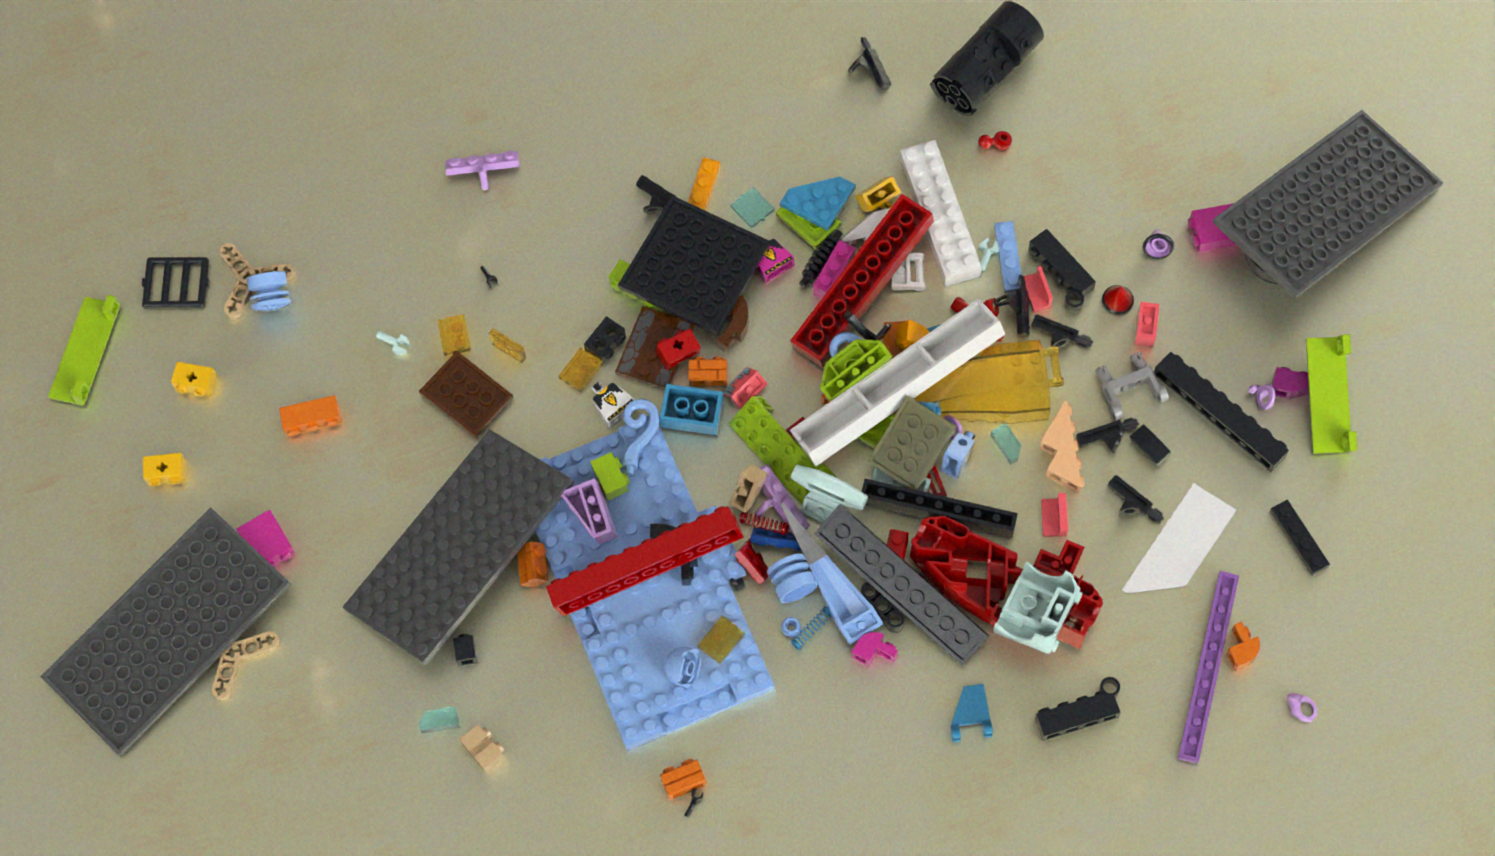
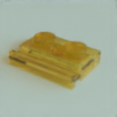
M464 314L447 317L443 320L437 319L444 356L451 353L454 354L456 351L459 353L471 351Z
M492 328L488 333L491 344L520 363H523L526 359L524 347Z
M580 347L558 377L582 393L603 365V361Z
M722 615L697 647L721 664L743 638L745 632L741 631Z

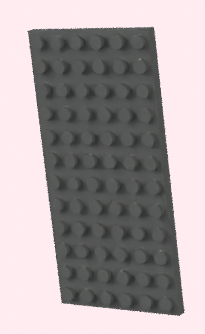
M1361 110L1216 216L1212 223L1291 297L1296 299L1439 189L1444 182L1368 114Z
M489 429L348 599L343 609L415 659L427 665L561 500L563 492L574 484V481Z
M210 507L40 677L121 757L265 612L291 583Z

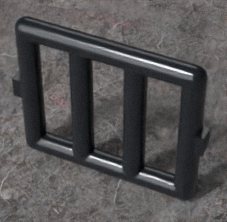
M149 257L146 262L145 278H142V287H144L142 307L203 308L205 306L206 288L209 287L210 282L208 278L209 259L207 257ZM190 264H201L198 301H187ZM154 265H164L161 301H150ZM172 265H183L179 301H168Z

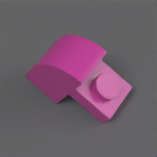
M870 632L863 635L857 641L851 652V658L869 667L876 654L895 662L898 650L889 642L883 643L884 634Z

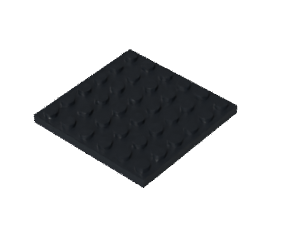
M672 195L620 280L618 288L718 336L768 251L771 241Z

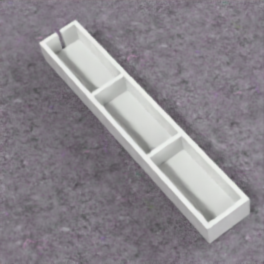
M977 299L790 429L795 441L815 466L819 465L898 410L906 396L915 398L1004 336L1005 333L1000 321L980 299Z

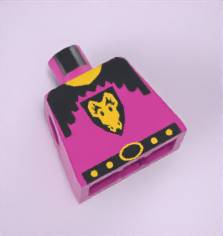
M776 239L769 240L771 245L757 268L765 284L795 266L794 256Z

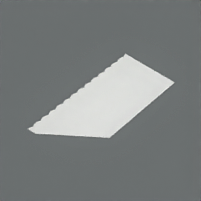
M1193 483L1192 488L1183 497L1182 503L1172 513V518L1168 519L1166 526L1162 528L1161 533L1156 537V541L1152 543L1151 548L1146 552V556L1141 559V563L1137 565L1135 572L1131 574L1130 579L1126 581L1125 587L1121 590L1128 594L1185 587L1236 512V509Z

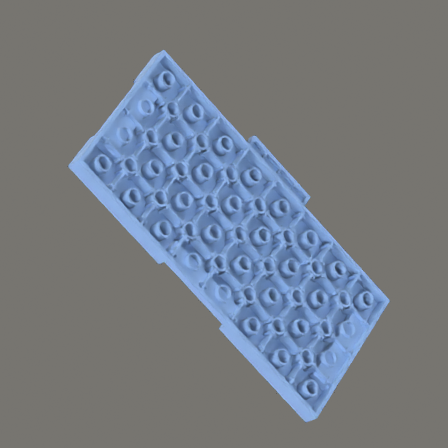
M646 416L647 421L645 425L638 429L624 425L619 427L617 432L550 459L545 457L540 460L570 477L574 481L571 487L594 478L597 480L590 461L612 452L614 458L618 457L622 465L628 446L649 425V416ZM659 426L655 435L639 453L638 469L634 470L633 476H627L630 484H628L629 492L609 501L606 499L618 536L617 538L599 544L593 539L563 498H561L536 529L539 541L544 544L546 549V558L555 579H563L568 577L569 573L586 569L591 563L604 561L609 555H618L627 547L640 545L642 541L650 538V524H667L677 528L682 523L695 521L700 515H709L717 508L715 505L697 512ZM619 468L622 474L626 473L625 469ZM733 543L697 558L698 567H694V579H690L689 586H682L681 566H678L570 614L627 751L775 690L773 681L729 584L731 578L736 580L746 576L743 566L734 555L736 550ZM682 646L697 649L699 651L697 656L701 657L699 675L697 679H692L690 683L693 685L688 688L672 683L667 678L664 667L665 658L674 649Z

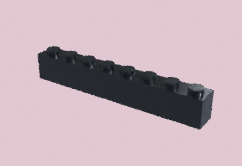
M1170 352L1155 367L1154 373L1157 378L1268 471L1272 472L1286 458L1289 449H1287L1284 442L1275 439L1268 429L1262 428L1257 424L1255 418L1245 414L1238 404H1233L1226 394L1215 389L1208 379H1203L1195 368L1186 365L1179 355H1174Z
M864 479L861 492L868 496L866 506L923 519L926 517L945 516L965 525L971 530L1013 538L1018 513Z

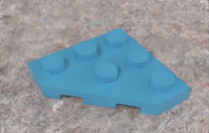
M835 177L789 188L780 202V207L828 231L856 189V184L842 177Z

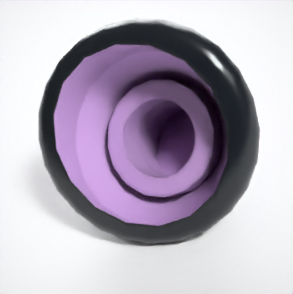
M1155 229L1145 239L1142 246L1143 252L1149 258L1163 259L1173 252L1174 242L1171 237L1160 229Z

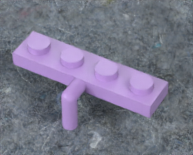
M506 151L498 154L489 153L483 156L472 155L467 158H451L446 160V175L479 172L482 190H488L489 185L486 171L520 167L518 151Z
M769 465L759 467V469L768 473L762 486V491L768 500L763 501L755 512L757 518L759 515L762 517L766 510L773 506L782 520L788 523L780 506L781 503H784L804 529H808L810 524Z

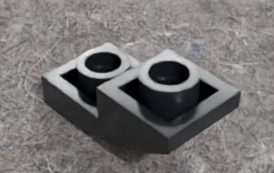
M1144 424L1129 436L1131 441L1157 466L1172 454L1163 442Z

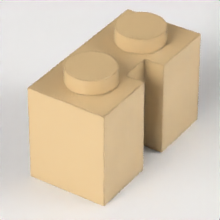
M752 464L741 473L737 482L739 487L734 490L729 504L746 513L755 505L768 473Z
M477 724L459 740L487 774L505 759L503 755L505 750L498 742L494 744L491 741L492 735L486 727L482 729Z

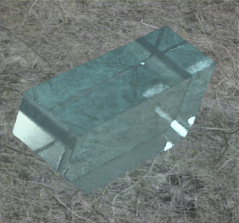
M1002 424L992 430L990 436L1011 465L1018 461L1021 443L1009 426Z
M455 707L426 711L419 721L421 733L460 727L458 712Z

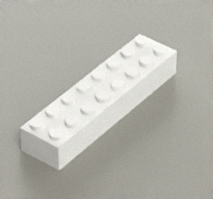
M936 140L901 149L900 163L914 202L933 213L934 222L926 231V236L944 286L948 287L980 278L982 267Z

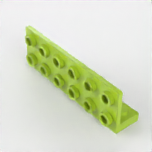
M107 295L106 301L84 297L48 397L50 399L85 406L121 306L115 296Z
M1350 334L1338 337L1307 338L1306 353L1313 453L1358 451L1357 432L1351 431L1346 363V356L1351 354Z
M752 396L729 422V425L766 465H769L779 480L803 504L805 496L810 491L791 479L792 472L797 464L823 471L834 477L836 476L824 463L817 466L812 463L799 444L771 415L775 409L763 396Z

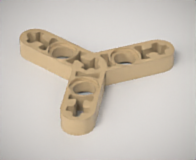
M225 243L220 247L219 253L222 259L238 278L224 305V312L229 319H238L242 315L253 293L248 291L246 280L248 276L275 271L285 272V270H288L287 282H291L295 278V271L290 264L252 268L233 244ZM227 250L231 251L234 256L232 259L226 254ZM237 262L244 263L241 269H235L234 265ZM239 291H246V295L243 298L236 297ZM235 307L237 311H232L231 313L230 309H234Z
M268 631L234 642L221 655L212 686L213 696L219 701L227 700L231 696L240 661L274 651L280 644L278 636L274 632ZM269 637L273 639L272 645L266 643ZM259 640L262 642L263 648H261L258 642ZM249 643L256 644V649L253 652L246 651V646ZM230 650H234L236 652L234 653L233 658L229 656ZM225 668L232 669L229 677L222 676V671ZM223 686L226 692L220 695L217 690H221Z

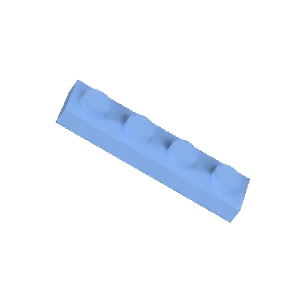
M1013 221L995 223L994 228L999 247L998 254L1004 292L1013 293L1019 290L1018 279L1019 275H1022Z

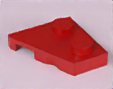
M750 537L734 555L737 557V561L747 569L751 578L760 585L768 578V567L761 553H755Z

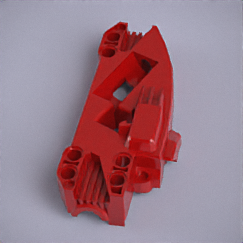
M926 517L922 520L917 534L911 540L912 546L909 556L942 594L994 627L1003 610L998 605L999 600H1004L1007 585L1015 584L1023 571L1022 568L1016 566L1018 553L969 531L965 525L948 517ZM968 562L987 564L986 579L966 577ZM1042 572L1050 576L1063 575L1062 573ZM1074 575L1077 586L1081 588L1080 592L1083 594L1079 603H1074L1057 635L1058 640L1077 649L1081 648L1089 628L1093 626L1103 605V599L1094 586L1082 580L1084 575H1081L1080 579Z

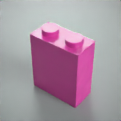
M1234 203L1193 210L1191 212L1190 218H1188L1189 229L1193 230L1192 240L1194 246H1197L1198 252L1236 245L1212 223L1216 216Z
M271 510L236 528L238 534L273 567L280 561L290 559L292 554L295 553Z

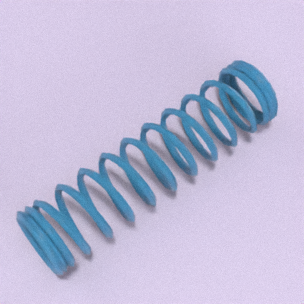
M824 606L822 610H820V614H817V617H813V620H810V624H807V627L803 628L804 631H800L801 634H797V637H794V639L791 640V643L795 648H797L798 650L802 648V645L797 640H795V638L798 639L803 645H805V643L799 638L798 635L802 636L808 642V639L803 636L802 632L806 633L809 638H812L806 632L805 628L808 629L813 635H815V633L812 630H810L808 625L812 626L818 632L817 628H815L812 625L811 621L816 623V625L819 628H821V626L815 621L814 618L818 619L823 625H825V623L819 619L818 615L822 616L825 621H828L822 615L821 611L824 612L829 618L832 617L831 612L827 606Z

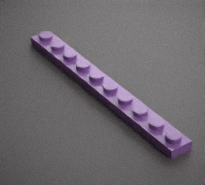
M1219 571L1179 750L1178 759L1198 764L1237 589L1239 575L1224 571Z

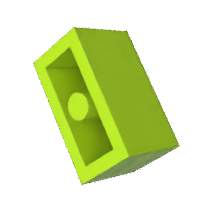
M612 452L590 461L592 470L602 486L607 501L629 492L628 484H630L626 473H621L619 469L622 468L618 457L614 458Z

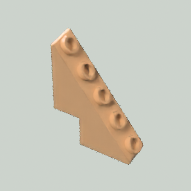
M1065 400L1041 440L1040 449L1054 456L1047 468L1046 476L1079 493L1080 487H1084L1083 475H1079L1081 461L1080 457H1076L1078 443L1077 440L1073 439L1075 425L1074 422L1070 421L1072 408L1071 404H1067V400Z

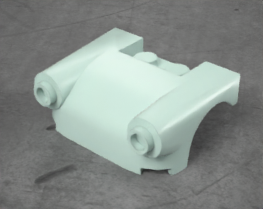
M1026 562L1003 607L1000 618L994 626L993 633L1046 654H1050L1051 651L1055 652L1060 642L1057 640V635L1074 603H1079L1083 594L1080 592L1081 588L1077 586L1074 575L1065 571L1061 576H1050L1038 571L1029 562Z

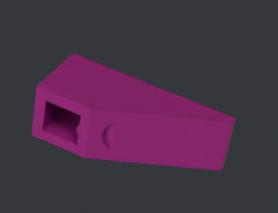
M1276 367L1271 386L1275 390L1276 397L1292 399L1309 395L1308 372H1296L1287 367Z

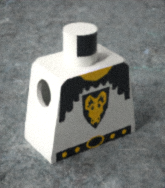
M597 382L592 387V391L596 394L592 399L593 405L607 428L611 429L623 419L625 407L635 399L615 383H611L605 388L600 382Z

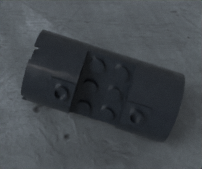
M1012 1L1003 2L964 46L933 76L934 79L929 85L937 98H941L945 103L948 101L951 105L955 106L954 110L962 115H973L993 94L1005 76L1014 67L1019 66L1043 40L1044 32L1041 25L1023 6Z

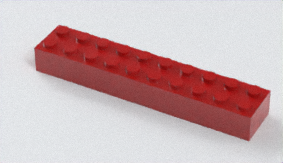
M901 194L791 338L792 348L823 368L831 358L829 346L834 336L841 332H851L853 329L844 319V313L848 310L858 320L861 319L934 222L933 213L904 194Z
M721 506L709 515H700L693 522H685L680 524L677 529L664 531L659 534V537L646 539L636 547H627L618 555H609L600 563H591L584 570H576L569 573L568 577L555 579L550 582V585L546 586L553 607L564 617L740 540L744 536L736 516L729 506Z

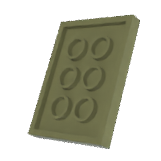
M906 396L867 462L907 488L919 490L957 426L912 397Z

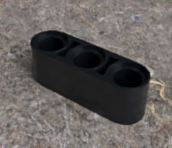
M864 583L861 587V594L873 606L883 625L892 633L901 632L905 621L902 612L870 583ZM872 590L875 594L867 596L865 591ZM880 604H884L888 608L884 611H881L877 607ZM892 619H898L901 623L898 625H893L890 621Z

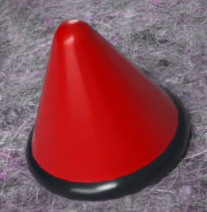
M1113 285L1104 291L1102 302L1109 312L1124 314L1132 308L1134 297L1127 287Z

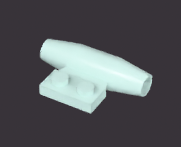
M797 464L792 472L791 479L810 491L805 496L801 508L802 514L824 523L839 504L862 511L867 502V495L849 483L823 471Z

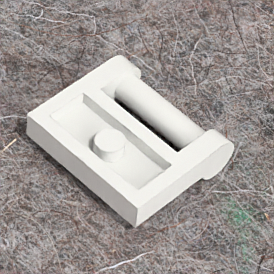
M910 253L891 278L892 290L924 291L926 289L923 281L925 254ZM910 261L916 262V282H911Z

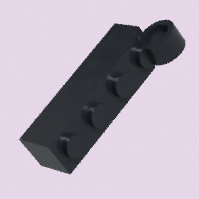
M1045 229L1029 241L1028 251L1033 258L1039 260L1046 272L1049 271L1054 281L1058 285L1061 284L1065 289L1064 305L1066 309L1071 312H1077L1083 307L1084 297L1094 290L1096 281L1051 232ZM1075 297L1079 299L1080 303L1074 305L1068 300Z
M1106 677L1101 681L1099 691L1095 693V696H1081L1072 703L1066 701L1058 704L1053 709L1049 707L1040 709L1035 716V721L1042 741L1119 718L1121 712L1115 698L1120 691L1119 681L1114 677ZM1111 683L1116 687V691L1114 693H1107L1103 685Z

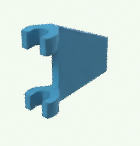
M984 684L964 686L950 727L952 742L961 741L959 726L980 723L983 725L984 738L993 737Z

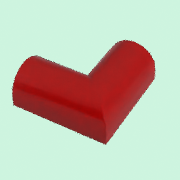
M1066 539L1059 556L1040 549L1033 567L1042 572L1064 574L1065 571L1073 574L1085 547Z

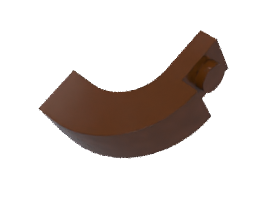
M743 295L740 296L730 314L732 316L730 325L717 339V347L723 352L727 347L730 348L734 344L735 338L742 342L748 331V307Z

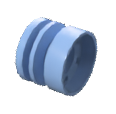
M268 272L246 278L248 291L257 292L256 295L250 297V301H259L251 305L252 310L272 311L291 304L289 298H282L288 296L289 291L280 290L281 287L288 284L286 272Z
M803 554L787 556L775 562L767 570L772 585H778L775 591L781 603H790L804 598L818 587L813 573L808 571L809 565L806 563V558Z

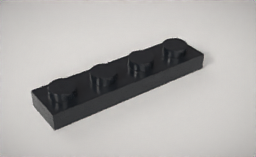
M1288 499L1270 509L1273 517L1312 576L1330 566V563Z

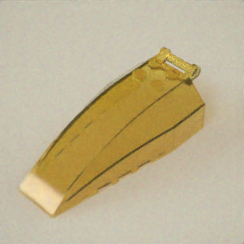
M1040 340L1002 343L987 347L913 399L923 402H939L943 418L944 416L951 415L958 420H968V422L987 421V423L1016 424L1048 420L1050 414L1049 388L1064 385V378L1061 377L1058 359L1060 354L1059 348L1050 347L1043 349ZM1046 357L1051 358L1053 379H1048Z

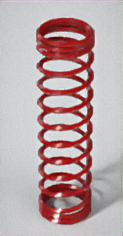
M741 512L739 516L740 523L744 524L746 522L748 512ZM750 513L748 523H745V525L749 524V526H754L757 515L755 514L753 516V521L750 525V521L752 519V513ZM760 515L757 518V527L761 519ZM765 517L762 518L761 526L758 528H762L763 530L766 528L767 531L770 530L771 532L775 531L778 525V520L775 521L773 531L771 530L774 522L773 519L770 522L769 529H767V526L769 524V518H767L765 528L762 527L765 522ZM781 521L778 531H775V533L779 532V534L786 535L789 524L784 522L782 525Z

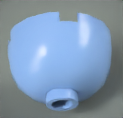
M684 646L674 649L664 660L667 678L678 686L691 687L693 684L690 682L692 679H697L701 668V657L697 656L699 651Z

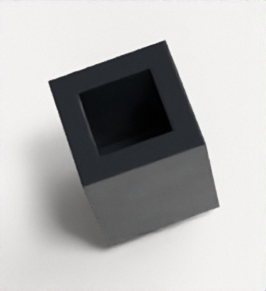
M461 634L458 638H453L458 666L478 663L476 643L473 635Z

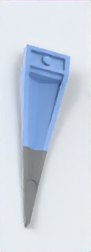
M781 503L780 506L818 583V587L831 615L848 644L854 643L863 635L883 625L873 606L832 562L785 504Z

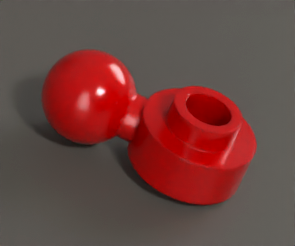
M1005 131L997 132L994 138L985 134L978 139V145L982 149H988L994 145L996 149L1001 151L1007 150L1012 142L1011 135Z

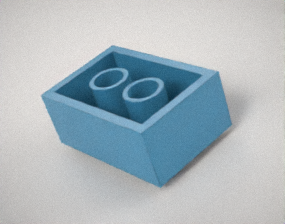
M666 384L660 414L661 428L717 436L724 403L723 392Z

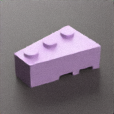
M595 478L566 489L561 497L579 518L593 539L599 544L618 537L602 486Z

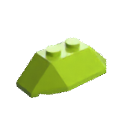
M856 339L826 362L820 389L831 402L887 363L892 358V355L882 341Z

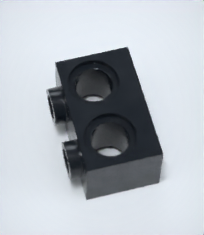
M606 316L584 343L585 352L601 363H604L613 356L616 347L622 345L625 341V328ZM610 332H616L614 336L608 335ZM599 346H604V347H605V348L602 349V350H597V349H596V348L599 347Z

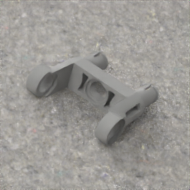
M1137 352L1138 355L1134 353L1130 356L1137 371L1120 378L1112 379L1106 365L1102 366L1103 369L1100 366L1095 370L1102 383L1101 389L1109 403L1110 414L1115 421L1123 418L1122 405L1116 394L1147 383L1154 398H1157L1160 403L1169 399L1165 386L1163 384L1160 385L1152 367L1147 366L1141 352Z

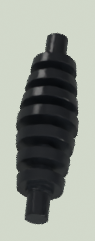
M836 230L833 236L828 235L826 240L813 251L812 256L808 260L809 263L806 264L805 269L802 271L803 278L799 282L802 287H806L809 281L814 282L843 235L840 230Z

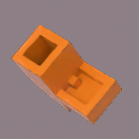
M1242 621L1234 624L1232 628L1238 645L1229 648L1226 653L1235 671L1249 666L1255 660L1260 649L1259 637L1250 639L1251 633L1247 626L1244 627Z

